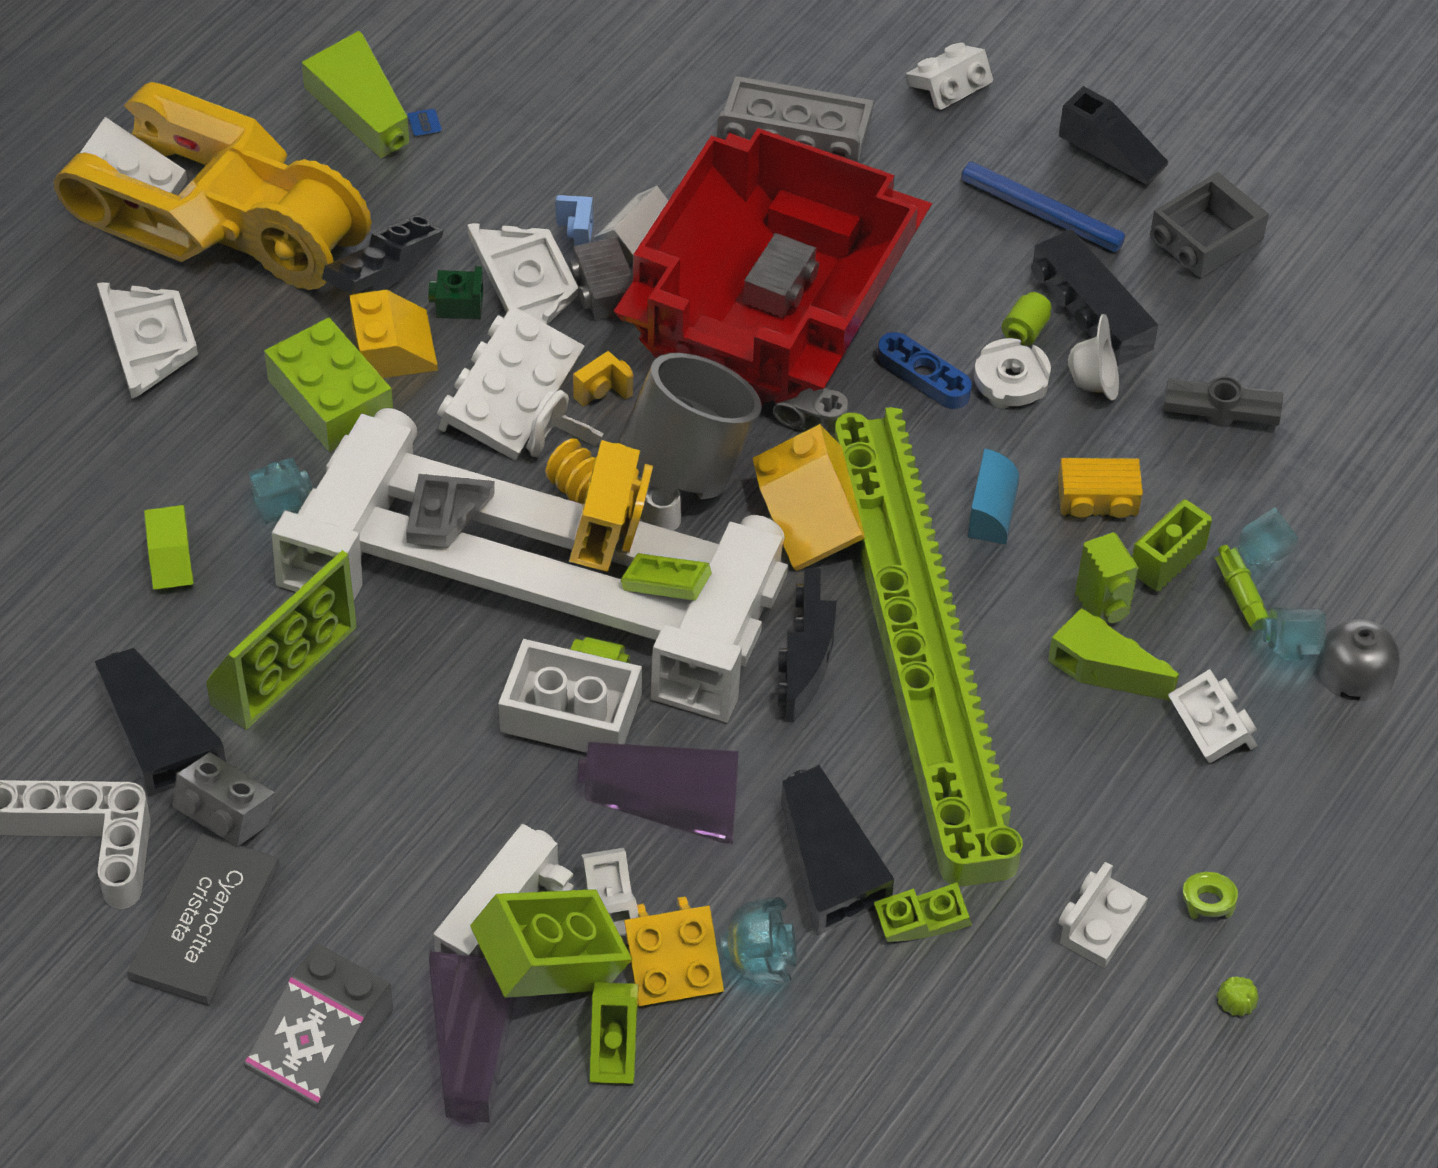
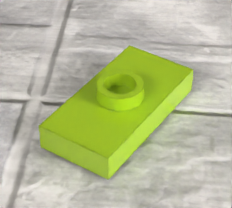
M637 553L623 575L621 583L624 591L696 601L712 571L707 562Z

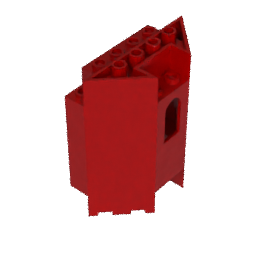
M760 128L756 129L750 140L731 133L728 134L725 140L711 135L634 252L633 282L613 312L622 322H631L640 331L641 335L638 339L655 358L668 353H686L715 361L745 379L757 392L762 406L764 403L773 400L776 403L796 398L801 391L810 388L813 391L823 389L932 203L893 190L895 177L893 174ZM774 233L816 247V261L819 262L817 276L813 283L806 282L799 305L797 307L792 306L782 318L777 314L766 313L764 309L759 310L758 307L753 308L750 304L746 305L743 302L745 278L758 261V258L761 257L762 252H764L768 242L773 238Z

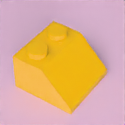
M389 290L349 295L356 347L382 378L438 371L426 309Z

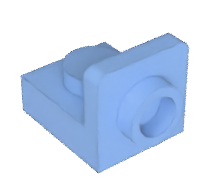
M556 196L557 225L567 226V237L574 239V246L590 243L594 225L593 197Z

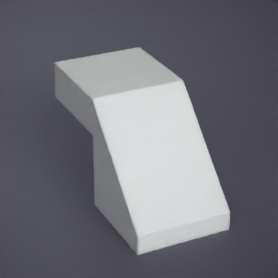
M624 848L583 854L582 862L586 890L596 889L626 945L628 943L624 920L638 918L636 899L631 893L626 851Z

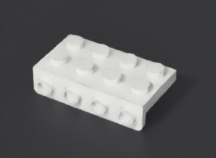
M512 305L504 318L500 315L495 318L487 334L491 336L488 344L483 341L480 342L471 358V361L475 363L471 371L467 368L462 370L454 385V388L458 390L454 397L450 395L445 397L437 415L442 417L438 427L440 431L445 433L449 425H452L516 461L529 440L533 416L547 392H556L561 388L581 355L584 345Z

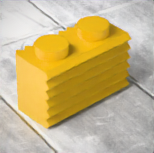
M1061 458L1058 486L1060 511L1063 516L1070 514L1071 516L1083 518L1091 514L1094 516L1099 514L1105 516L1108 514L1116 518H1125L1130 515L1134 517L1139 515L1143 494L1139 458Z

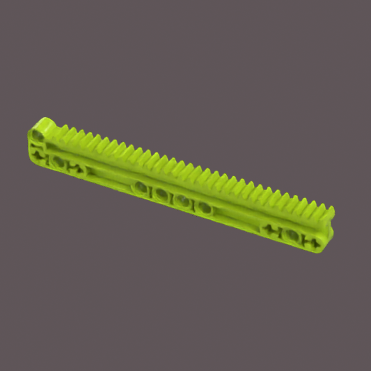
M885 408L884 418L867 420L866 417L858 413L849 412L843 414L835 422L834 439L843 449L865 535L864 539L856 543L940 874L948 884L957 882L958 886L961 887L1011 879L1019 869L1023 841L1015 829L1008 827L1011 807L1006 806L1007 793L1002 792L1003 778H998L1000 767L998 764H995L996 752L991 750L992 738L987 737L989 727L987 723H984V710H980L981 697L976 696L978 686L977 683H973V670H969L970 657H966L967 646L962 643L963 631L959 630L960 620L955 617L956 606L952 605V592H948L949 580L945 579L946 569L941 566L942 554H938L939 543L935 541L936 532L935 529H931L932 517H928L929 506L925 504L926 495L924 492H921L922 481L918 480L919 470L915 468L916 459L915 456H912V444H908L909 433L905 432L906 422L902 420L903 411L899 408ZM996 852H1004L1008 855H1000Z

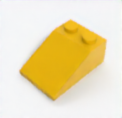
M821 424L752 458L759 488L773 521L780 526L784 533L783 545L793 569L799 571L865 538L842 446Z

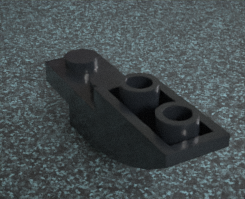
M413 215L372 233L368 247L325 265L322 279L351 295L357 292L365 293L386 290L407 275L442 238L444 230L434 226L429 219L423 216Z
M805 568L804 584L796 583L795 608H803V616H795V632H788L787 648H779L778 672L786 673V681H778V706H786L785 722L794 723L807 708L817 693L830 662L834 643L837 601L820 600L821 568Z

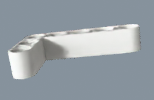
M0 780V808L5 807L0 809V835L102 836L98 877L103 898L112 908L125 909L135 905L142 893L151 822L145 791L140 785L132 782ZM122 844H129L127 846L119 847ZM118 880H125L121 883H114Z

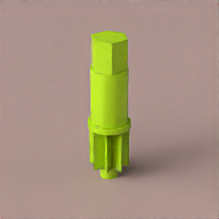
M1228 545L1220 546L1218 548L1219 556L1214 558L1225 578V585L1230 588L1250 628L1253 631L1266 628L1272 620L1251 578L1250 570L1246 568L1236 547L1230 550Z

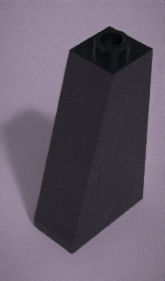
M135 648L114 652L105 658L95 661L100 686L148 797L175 788L177 774L209 752L226 762L221 739Z
M820 765L808 770H798L783 780L781 806L812 926L816 934L820 935L875 910L874 902L893 896V876Z

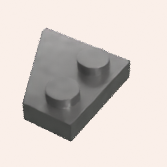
M418 474L406 531L407 543L447 547L494 497L495 481Z

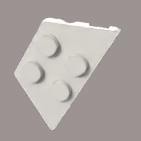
M477 223L467 225V234L506 313L513 305L548 325L578 296L579 287L549 229L530 228L523 230L515 226H502V231L479 229L480 224Z
M97 283L101 302L131 398L138 397L198 355L197 345L179 291L167 289L150 290L147 287L132 286L130 291L112 290L110 283Z

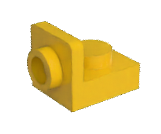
M607 351L573 373V398L584 407L594 399L602 398L613 388L627 400L633 396V372L625 361H619L613 354Z

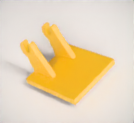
M686 896L677 898L679 911L649 916L644 903L637 904L638 918L624 920L629 954L632 958L631 967L634 984H639L638 1006L724 992L710 905L691 908Z

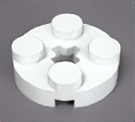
M1000 339L989 343L981 350V356L976 359L974 381L979 391L989 398L991 405L996 408L1005 409L1009 406L1026 405L1042 399L1046 395L1051 365L1048 357L1039 347L1032 345L1031 349L1021 345V340ZM1011 368L1013 372L1021 373L1016 376H1011L1006 374V369Z

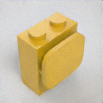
M601 440L587 487L569 562L608 572L616 543L619 542L622 532L625 537L621 551L630 552L653 465L645 463L641 478L637 479L639 471L636 466L640 450L620 443Z

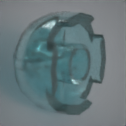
M781 897L758 899L745 903L735 911L728 923L727 933L722 934L721 949L724 958L731 960L734 969L745 980L755 984L771 985L787 983L792 980L790 974H786L787 965L796 966L795 933L793 923L784 924L780 910H785L787 905Z

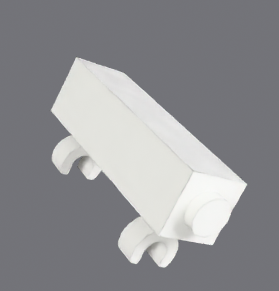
M521 824L434 932L435 957L471 977L483 961L487 962L470 925L495 894L538 892L542 886L548 891L572 890L573 885L569 883V880L573 877V873L565 867L558 865V843L542 830L535 831Z

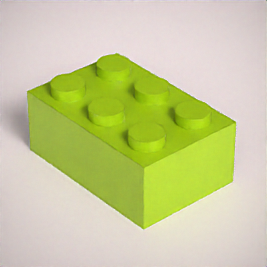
M330 317L264 350L268 381L328 452L337 449L343 437L350 434L361 414L374 417L381 409H393L392 388Z
M596 889L495 894L470 925L505 998L590 992L594 990L595 982L612 983L632 961Z

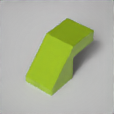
M184 505L144 510L153 590L194 584Z

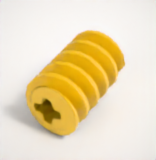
M571 438L559 445L550 456L545 469L546 477L552 484H556V487L562 493H565L570 501L583 504L596 457H591V453L587 448H581V443L577 439Z

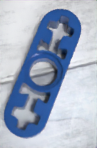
M890 332L880 338L877 358L883 367L946 408H962L969 402L972 383L965 373L903 333ZM925 365L931 367L934 372L930 375H921L914 369Z

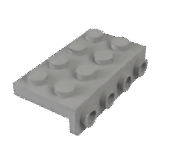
M735 76L724 111H721L718 116L717 137L725 140L728 134L731 133L750 140L756 129L760 128L858 162L873 113L874 100Z

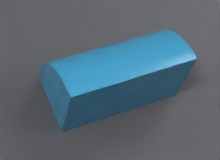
M985 448L971 508L968 538L1007 544L1020 476L1018 469L1011 460L998 452Z

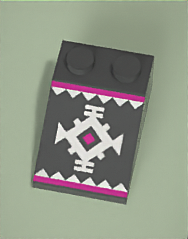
M317 943L291 976L244 1063L245 1068L318 1109L392 1012L393 1002L390 982Z

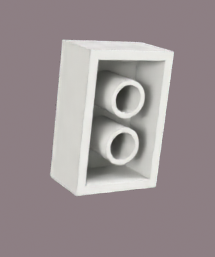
M523 639L498 703L500 732L619 760L642 696V666Z

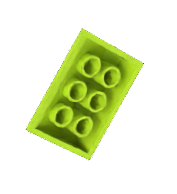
M343 550L339 552L225 657L206 681L209 701L212 707L247 731L357 628L348 553Z

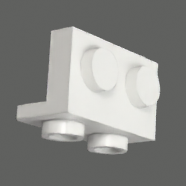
M956 43L946 47L945 53L920 61L917 64V68L906 73L909 86L929 90L934 107L939 110L950 106L993 82L985 49L965 46V43Z

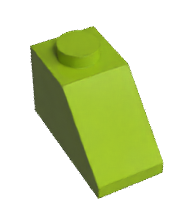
M595 982L592 995L590 1082L634 1084L639 984Z

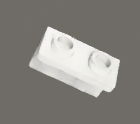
M1209 669L1168 694L1209 763L1214 762L1243 743H1246L1250 750L1258 746L1251 735L1257 731V728L1245 709L1237 712L1232 702L1237 700L1238 697L1226 678L1218 681Z
M1104 862L1097 874L1091 871L1087 875L1079 892L1082 896L1076 904L1072 902L1067 904L1058 922L1059 925L1063 926L1060 944L1103 968L1107 966L1146 908L1148 900L1147 897L1112 879L1113 865Z

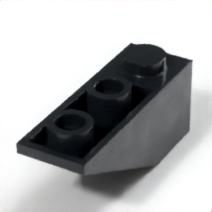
M1082 86L1063 105L1059 137L1146 185H1149L1168 165V160L1111 100Z

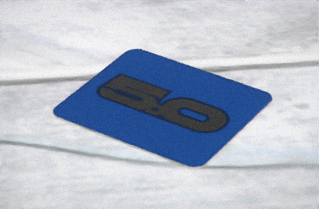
M435 109L407 114L414 136L442 131Z

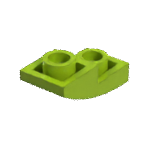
M957 882L918 896L913 888L874 902L887 942L928 938L972 926Z

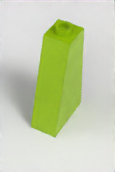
M360 31L301 62L304 88L380 159L410 143L408 117L364 35Z

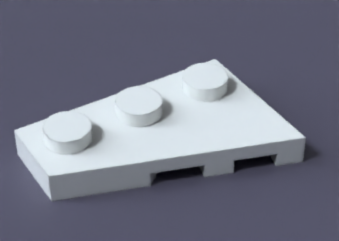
M106 117L80 152L95 154L106 160L119 173L175 195L179 194L187 182L185 169Z

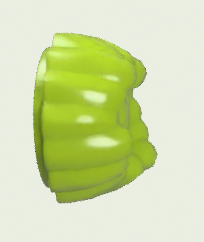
M1238 976L1229 977L1222 982L1216 995L1218 998L1217 1003L1222 1006L1224 1012L1240 1017L1245 1014H1251L1252 1010L1256 1009L1259 999L1258 990L1253 981L1249 978Z

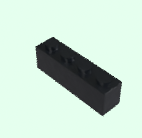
M1072 229L1035 245L1033 263L1031 265L1034 277L1049 289L1058 305L1064 307L1072 315L1077 326L1082 331H1086L1091 338L1097 337L1100 317L1102 314H1106L1110 329L1111 346L1116 358L1117 367L1154 350L1158 324Z

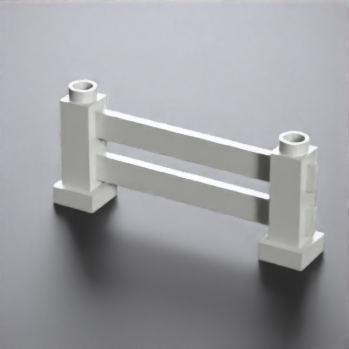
M391 408L379 410L374 417L364 414L360 415L350 434L343 437L328 462L326 474L317 489H312L298 514L285 510L272 531L276 586L297 592L343 550L349 555L353 597L355 600L362 587L361 556L365 552L654 639L656 642L653 646L650 700L728 723L738 701L741 666H746L761 633L762 621H759L760 615L764 607L772 609L788 570V564L781 563L782 545L785 539L782 529L771 519L759 515L747 516L740 524L730 521L719 544L639 521L630 552L621 551L625 537L622 532L619 542L616 543L612 562L630 566L636 554L642 553L709 563L712 574L696 601L624 591L621 579L460 532L447 547L407 543L406 531L409 516L392 512L388 509L395 497L413 502L418 474L495 481L494 497L472 519L473 521L571 550L583 504L413 455V442L417 437V427L406 414Z

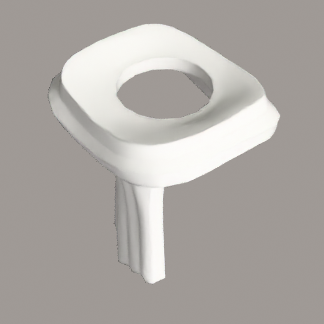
M563 390L549 391L533 416L530 437L525 448L530 452L531 457L538 458L543 451L545 437L553 427L564 430L595 447L604 433L587 424L567 417L565 412L569 401L568 395Z

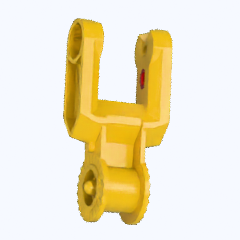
M155 82L144 84L128 100L124 107L134 115V128L131 133L133 136L164 156L176 153L206 165L179 195L121 174L106 160L86 152L76 154L54 179V190L64 207L77 219L92 227L179 262H183L211 246L221 243L254 256L256 260L262 263L264 269L272 272L276 278L282 279L286 284L294 285L298 289L305 288L306 290H311L324 286L327 282L322 279L324 267L334 262L331 250L335 245L352 247L360 244L371 231L372 225L366 201L361 197L359 190L354 188L350 181L343 178L338 171L332 170L328 165L306 159L296 160L288 166L284 164L287 159L286 151L255 119Z

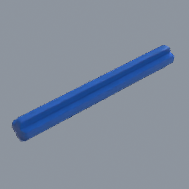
M973 161L968 162L962 171V180L1066 230L1072 229L1077 235L1108 250L1118 252L1124 243V232Z

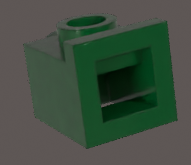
M475 266V271L438 270L437 280H429L428 288L429 303H435L436 318L481 320L484 295L483 268Z

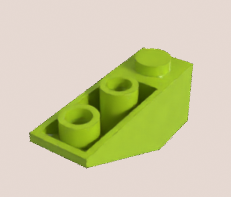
M1083 608L1068 620L1051 639L1048 661L1078 682L1171 701L1168 694L1176 690L1179 673L1173 670L1167 662L1158 660L1143 650L1136 641L1124 637L1109 627L1102 618L1093 616Z

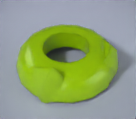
M1200 872L1190 876L1183 884V899L1187 905L1190 917L1194 920L1200 915L1211 918L1225 915L1228 919L1235 911L1238 890L1235 884L1224 875L1215 872ZM1206 892L1213 893L1221 901L1215 904H1208L1201 901L1198 895Z

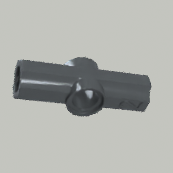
M1228 376L1214 378L1210 383L1168 378L1164 411L1205 416L1208 422L1219 427L1230 426L1236 420L1279 425L1283 392L1242 387L1239 381Z

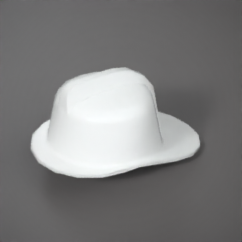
M1102 314L1099 320L1097 337L1077 343L1071 349L1068 357V367L1078 388L1086 392H1101L1109 400H1114L1118 395L1119 374L1116 358L1111 346L1108 318L1106 314Z

